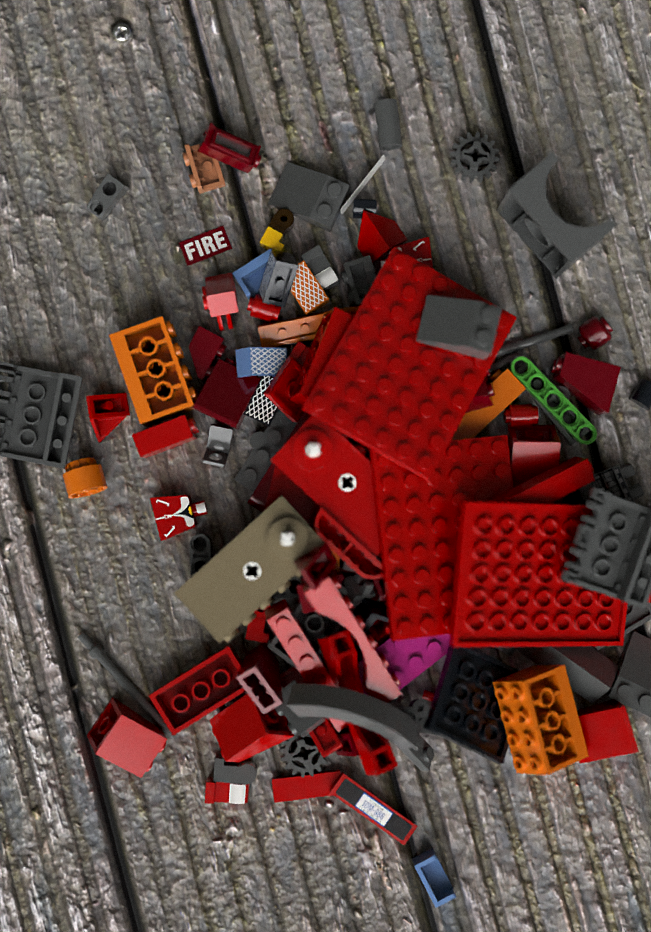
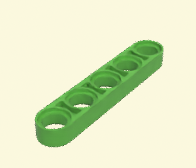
M523 356L515 358L510 363V371L523 384L526 390L578 443L586 445L594 442L597 437V431L581 412L528 358ZM517 361L526 363L527 371L525 373L519 374L515 371L514 366ZM536 377L543 381V387L538 391L532 389L530 384L531 380ZM550 394L558 396V406L551 407L548 405L547 397ZM566 411H572L575 414V421L572 424H567L563 420V414ZM584 427L590 429L592 434L588 441L582 440L579 436L580 430Z

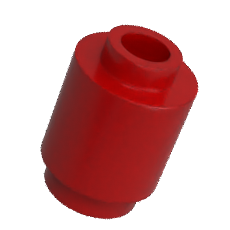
M256 294L255 298L250 297L247 310L251 311V317L271 322V320L277 322L281 307L263 303L260 295Z
M509 404L508 409H504V423H508L509 428L532 427L533 424H538L539 412L537 406H532V404Z

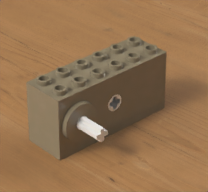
M280 496L174 594L219 643L223 640L228 643L239 632L237 627L240 624L244 626L249 624L255 618L256 614L254 612L259 607L264 610L273 602L274 598L272 595L278 591L281 594L291 585L289 580L294 575L298 578L301 576L294 561L324 542L285 498ZM249 565L252 567L255 565L258 566V576L256 574L250 575L248 573L250 571Z

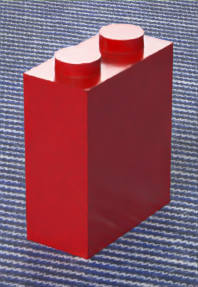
M182 415L132 434L139 456L148 458L198 439L196 433H199V429L195 419L193 420L186 415Z

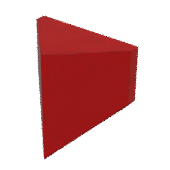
M363 210L357 248L363 257L370 255L372 263H375L390 253L393 247L403 244L408 239L394 220Z
M116 393L86 396L89 419L98 443H100L130 415L127 394Z

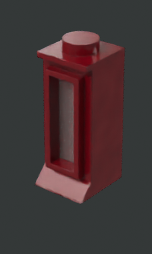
M210 122L203 133L205 137L197 150L198 152L245 173H249L253 167H258L262 157L259 154L261 145L257 146L215 127Z

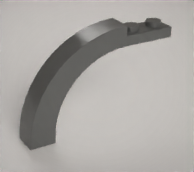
M320 684L292 685L287 706L299 717L332 718L365 727L394 743L421 771H430L431 761L434 758V749L419 734L420 725L404 712L377 698L349 689Z

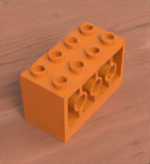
M161 316L109 335L140 424L149 426L194 410L193 406L198 398L196 388L194 389V387L190 386L189 381L192 380L189 368L182 363L181 359L185 358L181 346L178 342L175 343L174 337H177V334L170 320L167 321ZM154 345L153 351L151 353L148 352L149 346ZM158 366L163 368L159 375L155 373ZM165 388L171 389L167 397L162 395Z
M533 665L493 681L495 696L498 700L501 719L504 723L507 742L510 746L516 773L550 775L589 756L565 665Z

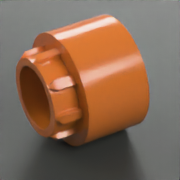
M88 457L66 464V473L63 474L68 498H81L102 492L108 488L102 465L97 464L96 459Z

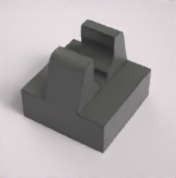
M358 574L347 576L343 581L352 601H362L364 597L372 599L375 595L373 582L370 583L368 579Z

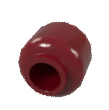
M592 316L579 326L580 336L577 338L585 348L590 346L593 350H598L612 339L611 332L613 329L603 316L600 318Z

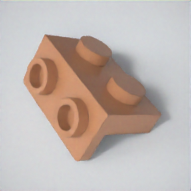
M189 144L184 145L186 152L182 154L186 166H191L193 174L189 175L192 187H197L199 194L226 186L219 161L198 152L197 150L201 144L191 147Z

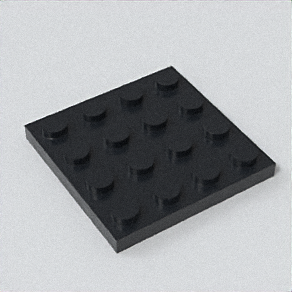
M449 646L424 729L497 764H503L509 744L504 723L501 719L498 700L495 696L493 681L516 673L519 670L474 647Z

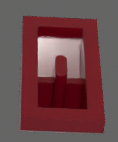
M326 542L294 561L295 566L312 591L317 590L337 563Z

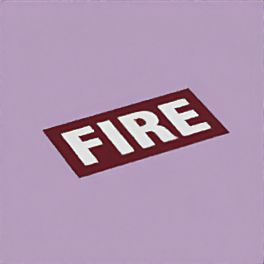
M224 226L179 242L187 266L232 249Z

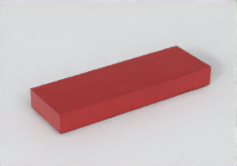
M339 769L315 772L314 776L307 773L304 777H301V774L272 778L274 803L332 796L329 790L340 776L341 771Z

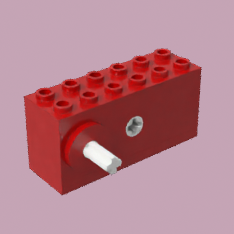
M311 415L275 453L270 461L376 558L381 553L371 461L365 457L367 452L359 444L352 445L348 441L349 436ZM343 477H344V478H349V477H350V479H349V481H348V482L350 483V486H349V487H347V486H343V487H342L343 481H342L341 479H342Z

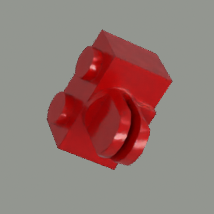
M232 272L205 277L206 286H202V299L205 310L209 309L211 317H217L220 331H225L222 315H226L229 330L234 329L231 313L239 312Z

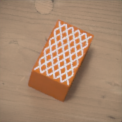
M303 260L298 263L299 266L290 291L306 316L327 304L329 298Z

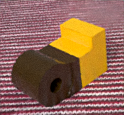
M280 209L275 213L260 240V247L266 250L272 249L281 252L285 250V246L281 242L286 233L291 231L294 226V216L291 211Z

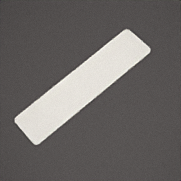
M384 154L340 209L341 214L345 212L385 161Z

